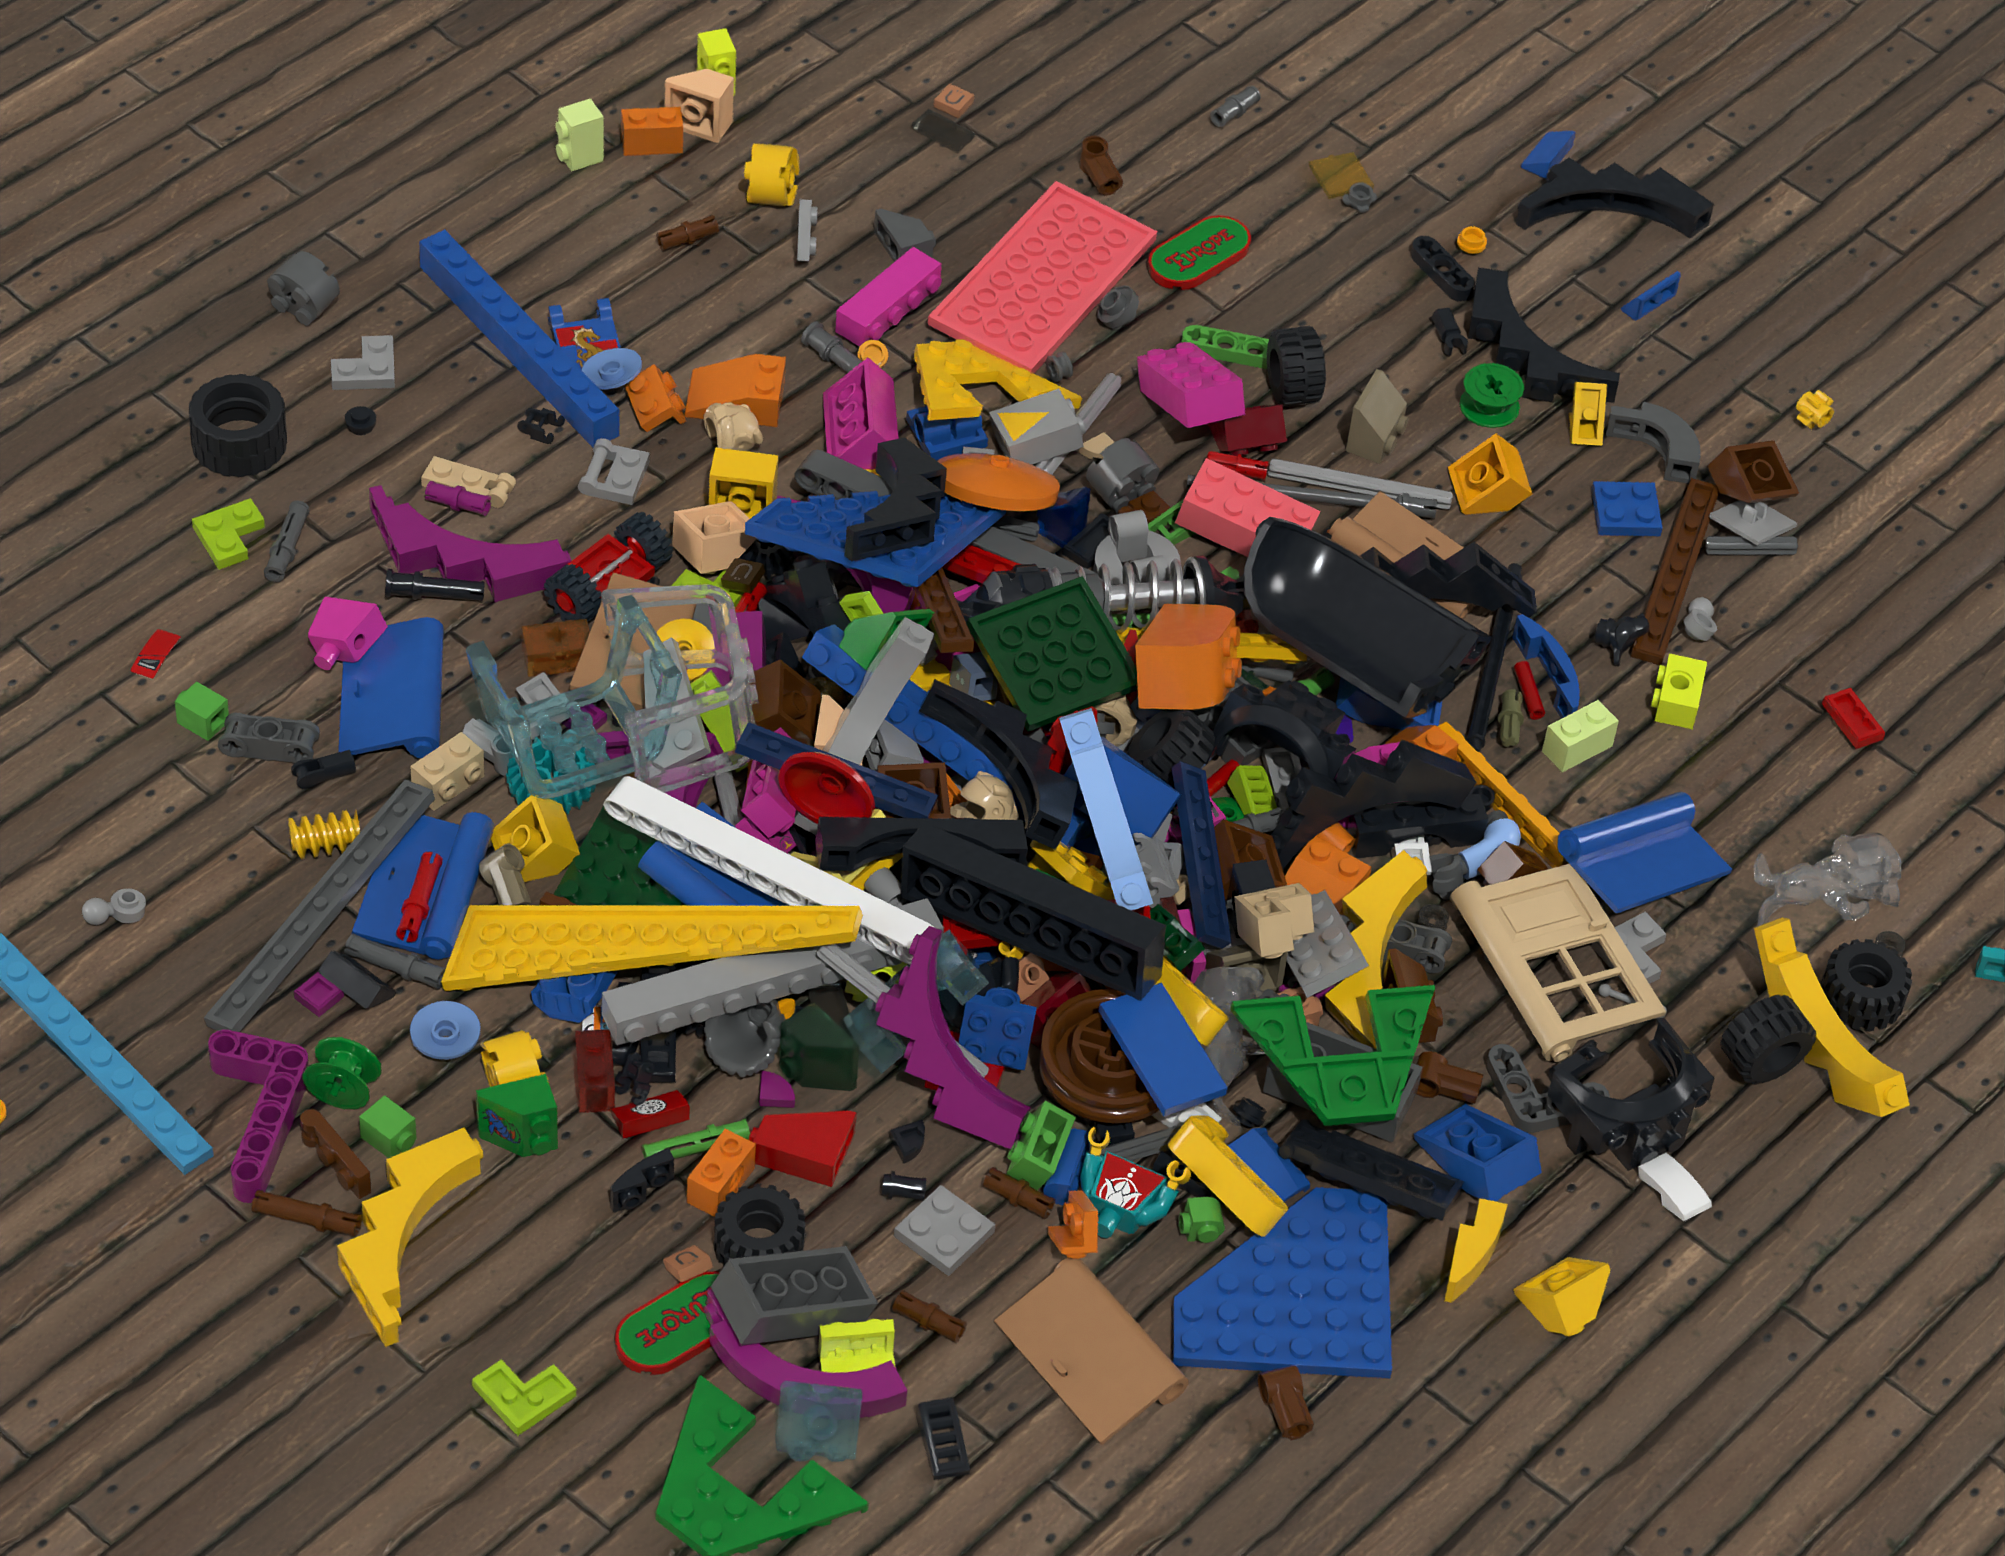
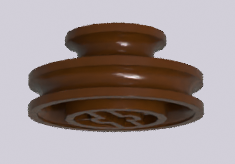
M1099 989L1079 994L1065 1001L1052 1013L1042 1035L1040 1071L1043 1081L1052 1096L1073 1113L1098 1122L1127 1123L1149 1117L1158 1112L1159 1108L1099 1013L1100 1003L1127 995L1115 989Z

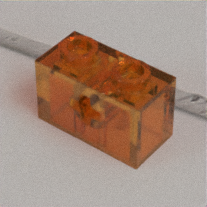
M587 619L522 626V649L528 677L537 676L542 672L546 675L574 672L590 633Z

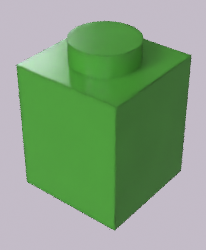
M196 681L189 689L182 691L175 701L177 723L203 739L209 741L225 726V719L229 715L228 699Z
M385 1095L359 1116L361 1138L387 1158L408 1151L417 1139L416 1119Z

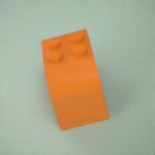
M1164 604L1135 645L1139 708L1193 710L1217 705L1225 699L1230 689L1234 688L1236 679L1241 677L1242 672L1241 658H1237V646L1240 644V628L1236 627L1235 611L1233 609L1220 605Z

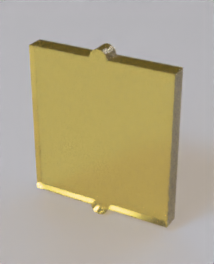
M1354 152L1336 156L1329 155L1327 158L1309 161V167L1328 199L1348 194L1350 187L1355 183H1365L1372 190L1374 188L1372 181Z

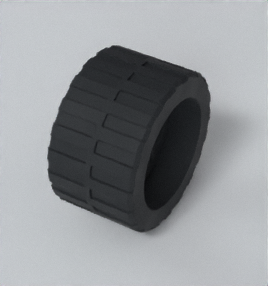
M230 374L204 383L193 394L188 407L193 454L202 466L224 476L245 477L246 475H255L261 471H266L281 459V456L286 451L287 444L285 403L280 391L273 387L270 382L264 381L260 377L248 376L247 374ZM232 421H251L257 423L256 426L244 430H227L218 427Z

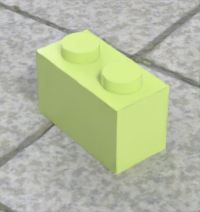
M591 98L558 108V122H556L555 127L558 134L556 153L559 160L564 161L571 172L603 162L604 116Z
M1597 700L1548 725L1542 752L1561 772H1564L1612 747L1619 720Z

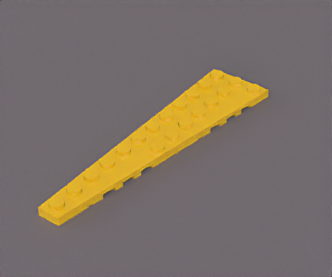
M469 905L441 983L445 991L459 989L468 991L476 987L657 965L672 966L681 962L854 942L857 938L863 914L860 906Z

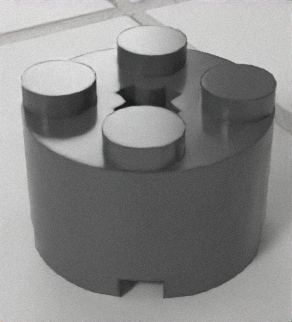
M298 251L295 255L293 253L267 279L269 290L273 296L271 299L273 307L281 313L288 311L295 315L297 320L305 326L314 321L339 295L340 287L338 281L333 274L329 277L323 271L326 265L321 260L305 251Z
M1129 438L1120 439L1105 448L1100 453L1104 458L1098 464L1093 461L1087 470V481L1116 513L1122 507L1128 506L1129 501L1152 490L1155 491L1156 487L1153 484L1160 471L1157 464L1135 440L1132 442Z

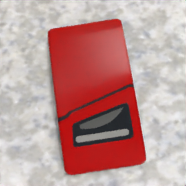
M161 629L156 630L139 653L130 671L153 679L168 653L181 636Z

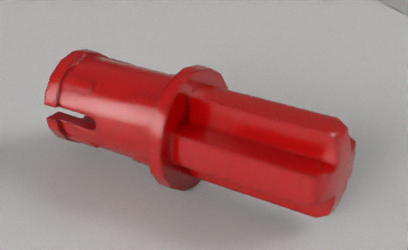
M1209 451L1207 454V459L1246 477L1262 481L1266 479L1269 461L1241 457V453H1238V456Z

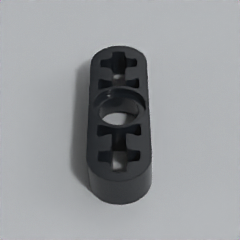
M1430 236L1415 238L1410 254L1412 260L1449 298L1455 301L1469 300L1472 297L1475 283L1473 277L1437 240ZM1445 266L1448 267L1450 270L1440 271L1437 270L1435 267Z

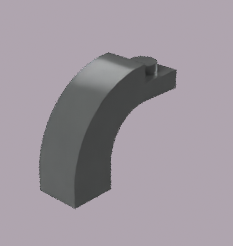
M1647 402L1642 403L1641 410L1611 406L1606 436L1641 441L1658 450L1665 463L1664 480L1689 484L1691 478L1696 479L1700 464V444L1695 432L1685 420L1666 408Z

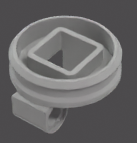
M1136 510L1109 517L1108 531L1110 535L1103 539L1096 549L1094 572L1098 574L1099 567L1104 563L1109 569L1111 581L1115 585L1123 584V566L1121 562L1131 561L1130 564L1134 570L1135 583H1146L1147 564L1150 560H1153L1158 568L1159 581H1170V565L1172 560L1177 558L1180 563L1181 560L1176 547L1168 539L1148 530V522L1144 511Z

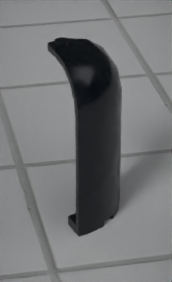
M1268 517L1256 529V538L1252 543L1244 567L1245 595L1254 616L1272 634L1405 718L1424 714L1428 710L1429 706L1427 705L1433 700L1439 703L1443 701L1455 689L1453 681L1463 670L1468 673L1471 671L1492 639L1491 636L1363 557L1313 530L1275 517Z

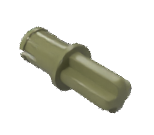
M1515 689L1503 692L1502 711L1498 715V722L1501 725L1500 739L1505 747L1510 745L1516 746L1519 743L1520 726L1524 722V715L1521 712L1523 695L1521 692H1518L1517 699L1515 700Z

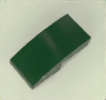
M1157 904L1150 910L1151 919L1166 925L1163 956L1181 971L1205 950L1204 946L1195 936L1181 926L1176 917L1161 905Z

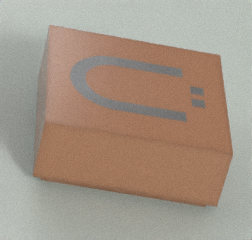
M949 83L934 99V108L960 118L974 103V94Z
M696 1245L663 1259L666 1270L680 1282H684L713 1268L710 1256Z

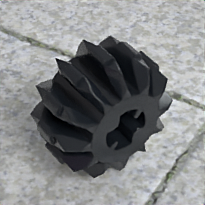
M756 539L739 559L764 564L765 573L763 576H766L769 580L773 574L778 575L783 573L784 570H789L793 551L786 549L782 545L772 542L764 543Z

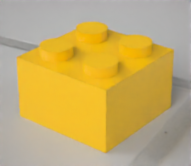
M715 447L709 477V505L732 501L751 519L777 498L778 455Z

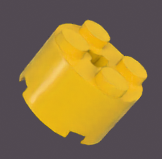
M754 143L751 151L752 161H747L744 169L745 179L750 180L747 191L748 203L792 206L798 185H794L795 175H799V155L797 149L783 145Z
M520 1030L481 1042V1047L486 1050L481 1052V1057L490 1087L546 1074L545 1072L540 1073L537 1060L542 1059L541 1050L536 1038L531 1039L529 1032Z

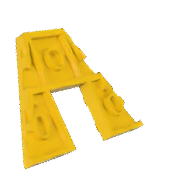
M957 339L955 342L931 341L926 344H916L914 359L917 363V373L921 375L920 387L924 395V404L928 407L927 419L929 421L980 417L983 405L973 397L971 392L964 389L960 384L997 382L1018 402L1059 389L1065 399L1070 398L1074 409L1080 408L1081 396L1034 373H1030L1026 369L1019 368L972 345L969 341Z

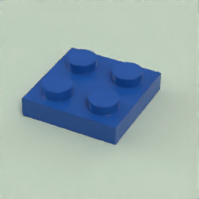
M1593 481L1592 497L1598 535L1661 536L1662 522L1655 483Z

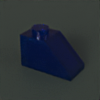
M1082 487L1061 492L1053 506L1038 510L1039 534L1063 548L1087 526L1091 489Z

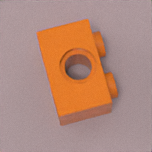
M724 1129L688 1176L687 1203L715 1217V1214L718 1213L720 1202H726V1195L730 1192L737 1193L738 1188L744 1184L755 1169L756 1144Z

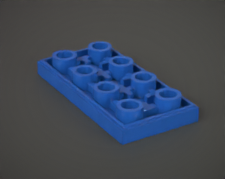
M1162 983L1154 985L1142 1000L1124 995L1100 1003L1099 1013L1164 1117L1226 1095L1228 1087Z

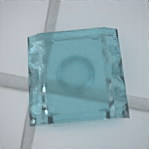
M783 1381L780 1385V1403L777 1432L775 1434L777 1451L788 1452L795 1461H807L813 1455L825 1456L831 1461L855 1460L862 1389Z

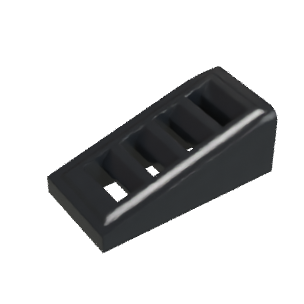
M949 1397L919 1403L917 1421L933 1479L939 1480L970 1474L971 1469L954 1398ZM948 1428L950 1429V1431L936 1434L932 1433V1431L943 1430ZM954 1443V1446L936 1449L938 1445ZM958 1457L956 1461L939 1464L938 1459Z

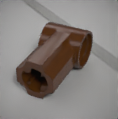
M1089 136L1082 143L1079 162L1080 169L1090 176L1099 193H1103L1104 196L1115 194L1122 187L1123 179L1108 154V142L1100 136Z
M1427 1051L1419 1055L1416 1065L1423 1067L1417 1095L1433 1098L1443 1094L1470 1103H1476L1484 1074L1449 1065L1447 1059L1436 1052Z
M1292 1365L1259 1373L1258 1387L1261 1398L1265 1405L1270 1404L1282 1436L1295 1440L1303 1438L1305 1434L1312 1431L1314 1423L1303 1398V1383L1298 1368Z

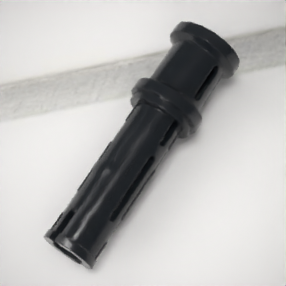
M387 569L385 598H390L392 595L411 596L413 600H418L422 596L483 602L485 581L424 577L420 571L408 574L397 573L393 569Z

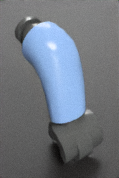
M1496 810L1487 815L1488 823L1484 832V839L1458 854L1444 853L1429 856L1432 869L1431 875L1432 878H1435L1433 881L1434 892H1437L1443 901L1450 900L1452 892L1464 884L1463 877L1467 880L1481 875L1477 869L1504 841L1516 846L1520 845L1521 832L1519 826L1514 820L1508 819L1504 811Z

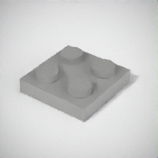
M940 1185L894 1228V1237L947 1276H950L995 1232V1223Z

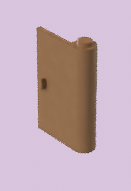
M1381 491L1353 519L1349 516L1343 520L1338 518L1329 530V534L1332 536L1331 540L1352 552L1361 555L1370 548L1375 547L1394 563L1423 544L1443 560L1464 548ZM1429 598L1463 620L1476 607L1474 604L1461 601Z
M612 573L569 689L633 707L632 716L645 712L643 652L650 649L655 633L664 624L676 619L693 620L697 600L700 599L693 594ZM685 650L681 651L682 658L684 657Z
M1066 1258L1062 1260L1051 1275L994 1320L1000 1330L1101 1445L1157 1400L1162 1405L1176 1400L1189 1384L1187 1377L1080 1258Z

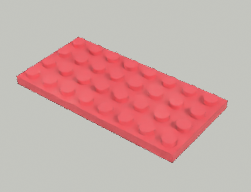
M1055 181L928 316L927 325L956 340L963 339L969 341L972 345L1019 368L1026 369L1030 373H1035L1045 363L1047 357L1055 352L1103 297L1156 241L1157 231Z

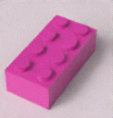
M1183 342L1177 344L1176 348L1153 349L1148 351L1147 355L1137 357L1140 391L1187 428L1245 415L1242 379L1195 344Z

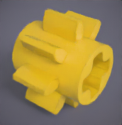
M1817 390L1815 394L1811 391L1806 392L1796 404V410L1800 412L1796 419L1810 429H1813L1815 425L1821 428L1833 417L1834 409L1830 405L1834 400L1820 390Z

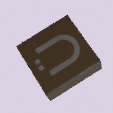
M735 558L721 578L723 588L752 593L765 573L764 564Z

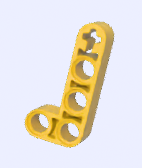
M1206 1115L1190 1116L1168 1142L1169 1148L1248 1228L1256 1234L1265 1237L1288 1211L1286 1203L1224 1142L1229 1135L1220 1123Z

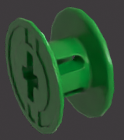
M1495 363L1477 365L1465 374L1463 382L1465 392L1461 395L1459 402L1464 416L1469 421L1488 428H1499L1513 423L1520 411L1518 400L1523 396L1524 391L1522 378L1509 367Z
M327 1037L320 1040L315 1047V1057L318 1062L307 1066L303 1072V1083L308 1091L317 1099L333 1107L358 1109L365 1106L370 1099L369 1088L366 1084L376 1081L382 1073L381 1063L376 1055L367 1047L354 1040L342 1037Z

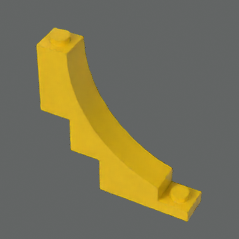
M1405 850L1342 898L1343 914L1357 927L1351 932V935L1369 966L1345 978L1325 994L1326 1010L1357 1042L1375 1049L1377 1047L1365 996L1368 990L1383 989L1381 982L1383 957L1391 933L1403 912L1427 888V868L1419 858L1415 856L1412 858Z
M1781 917L1754 928L1769 998L1774 995H1787L1789 998H1792L1816 1030L1815 1043L1812 1045L1810 1052L1804 1057V1062L1828 1070L1834 1102L1879 1117L1910 1106L1903 1073L1890 1068L1870 1054L1850 1033L1833 1009L1813 971L1808 955L1798 952L1796 949L1790 919Z
M465 1128L386 1159L387 1181L392 1190L362 1202L363 1224L368 1233L337 1245L339 1267L385 1347L399 1342L398 1326L402 1325L397 1308L401 1307L399 1272L407 1242L415 1227L430 1208L449 1191L481 1174L480 1159L484 1157L483 1150L479 1141L476 1138L471 1139Z

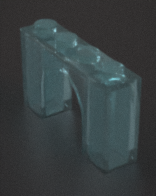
M948 930L941 936L939 944L936 983L938 991L949 990L963 1006L988 985L989 981L970 952ZM904 968L901 969L897 974H895L885 984L890 988H892L895 985V983L899 984V979ZM868 997L844 1017L843 1020L860 1051L882 1074L905 1054L907 1047L902 1041L900 1034L876 1025L880 1013L875 1011L877 1003Z

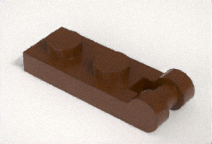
M314 1109L304 1111L300 1116L303 1144L317 1149V1154L322 1163L327 1167L331 1165L345 1190L351 1189L359 1200L370 1194V1171L320 1112Z

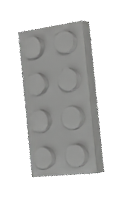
M1326 890L1311 895L1314 932L1303 934L1302 938L1293 940L1294 950L1288 951L1287 963L1307 998L1369 966Z

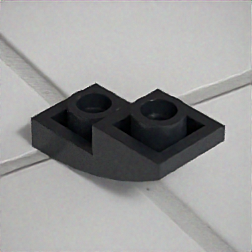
M669 1148L641 1160L611 1186V1210L613 1213L639 1206L641 1203L646 1202L648 1188L660 1187L668 1181L674 1180V1157Z

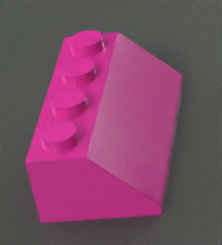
M867 357L823 392L827 453L862 469H876L878 443L899 439L893 378Z

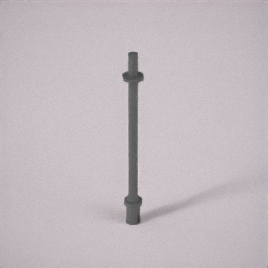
M1188 475L1186 487H1191L1196 478L1195 475ZM1261 483L1296 500L1365 507L1374 497L1372 495ZM1402 493V496L1399 495L1397 498H1391L1418 517L1435 519L1436 510L1424 509L1423 507H1437V499L1409 497V493Z

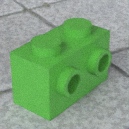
M1044 1101L1033 1113L1027 1112L1019 1131L1023 1132L1020 1141L1017 1140L1013 1144L1007 1159L1011 1160V1164L1007 1174L1017 1180L1024 1179L1028 1181L1030 1187L1038 1190L1055 1173L1076 1117L1047 1101Z

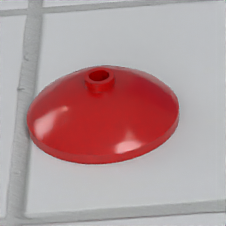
M801 752L787 758L780 768L778 779L784 796L798 812L818 824L819 817H872L875 810V800L871 789L860 773L846 762L825 753Z

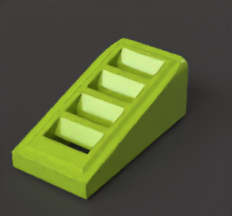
M1252 765L1236 767L1227 784L1243 814L1254 813L1256 815L1277 808L1264 767Z

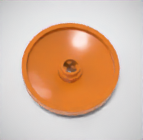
M982 453L954 454L938 460L940 464L947 468L945 493L959 500L982 507L1008 511L1041 510L1053 506L1058 500L1060 489L1058 480L1047 471L1027 462L1002 455Z

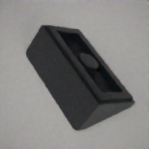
M331 951L319 968V973L364 1008H372L396 995L392 987L347 954Z

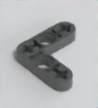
M1498 1044L1489 1050L1486 1063L1487 1071L1516 1128L1527 1133H1535L1571 1124L1562 1113L1554 1110L1552 1107L1554 1103L1547 1096L1548 1092L1538 1094L1515 1048L1506 1044ZM1503 1062H1505V1063L1509 1062V1063H1508V1067H1507V1072H1508V1073H1506V1074H1505V1072H1506V1067H1505V1065H1504ZM1595 1082L1583 1084L1593 1092L1610 1098L1609 1091L1603 1085ZM1517 1083L1523 1086L1525 1091L1516 1094L1509 1091L1507 1085Z

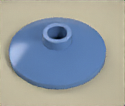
M613 348L599 352L589 358L581 370L599 389H612L632 381L642 369V360L639 354L631 349Z
M452 1001L435 1002L423 1007L413 1017L410 1025V1037L414 1046L428 1057L444 1060L454 1059L471 1051L477 1044L481 1032L480 1022L476 1014L467 1006Z

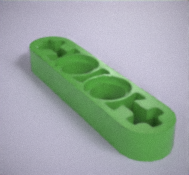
M1191 325L1183 330L1181 343L1191 342L1214 359L1267 369V345L1269 341L1267 338L1200 325ZM1228 343L1233 347L1224 349L1219 347L1218 344ZM1258 349L1262 351V353L1259 355H1255L1249 353L1247 350Z

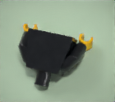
M1002 941L999 944V951L1006 956L1003 960L999 956L954 976L950 972L939 968V979L937 978L936 983L941 1010L946 1022L955 1028H959L961 1031L968 993L985 996L988 990L996 987L1008 988L1017 993L1019 959L1023 957L1025 950L1014 946L1010 951V945Z

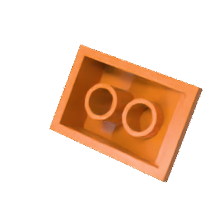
M752 354L693 369L685 417L704 419V414L711 404L732 402L736 405H748L750 411L756 416L759 425L778 427L785 386L786 357Z
M1315 836L1297 855L1285 874L1287 885L1300 883L1311 895L1326 890L1338 913L1344 915L1342 898L1370 877L1372 867Z

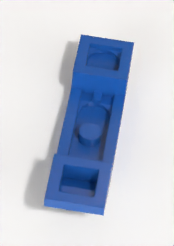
M1523 614L1518 615L1512 638L1526 660L1536 657L1540 660L1557 689L1554 708L1562 719L1578 710L1580 690L1573 664L1562 646L1548 631Z

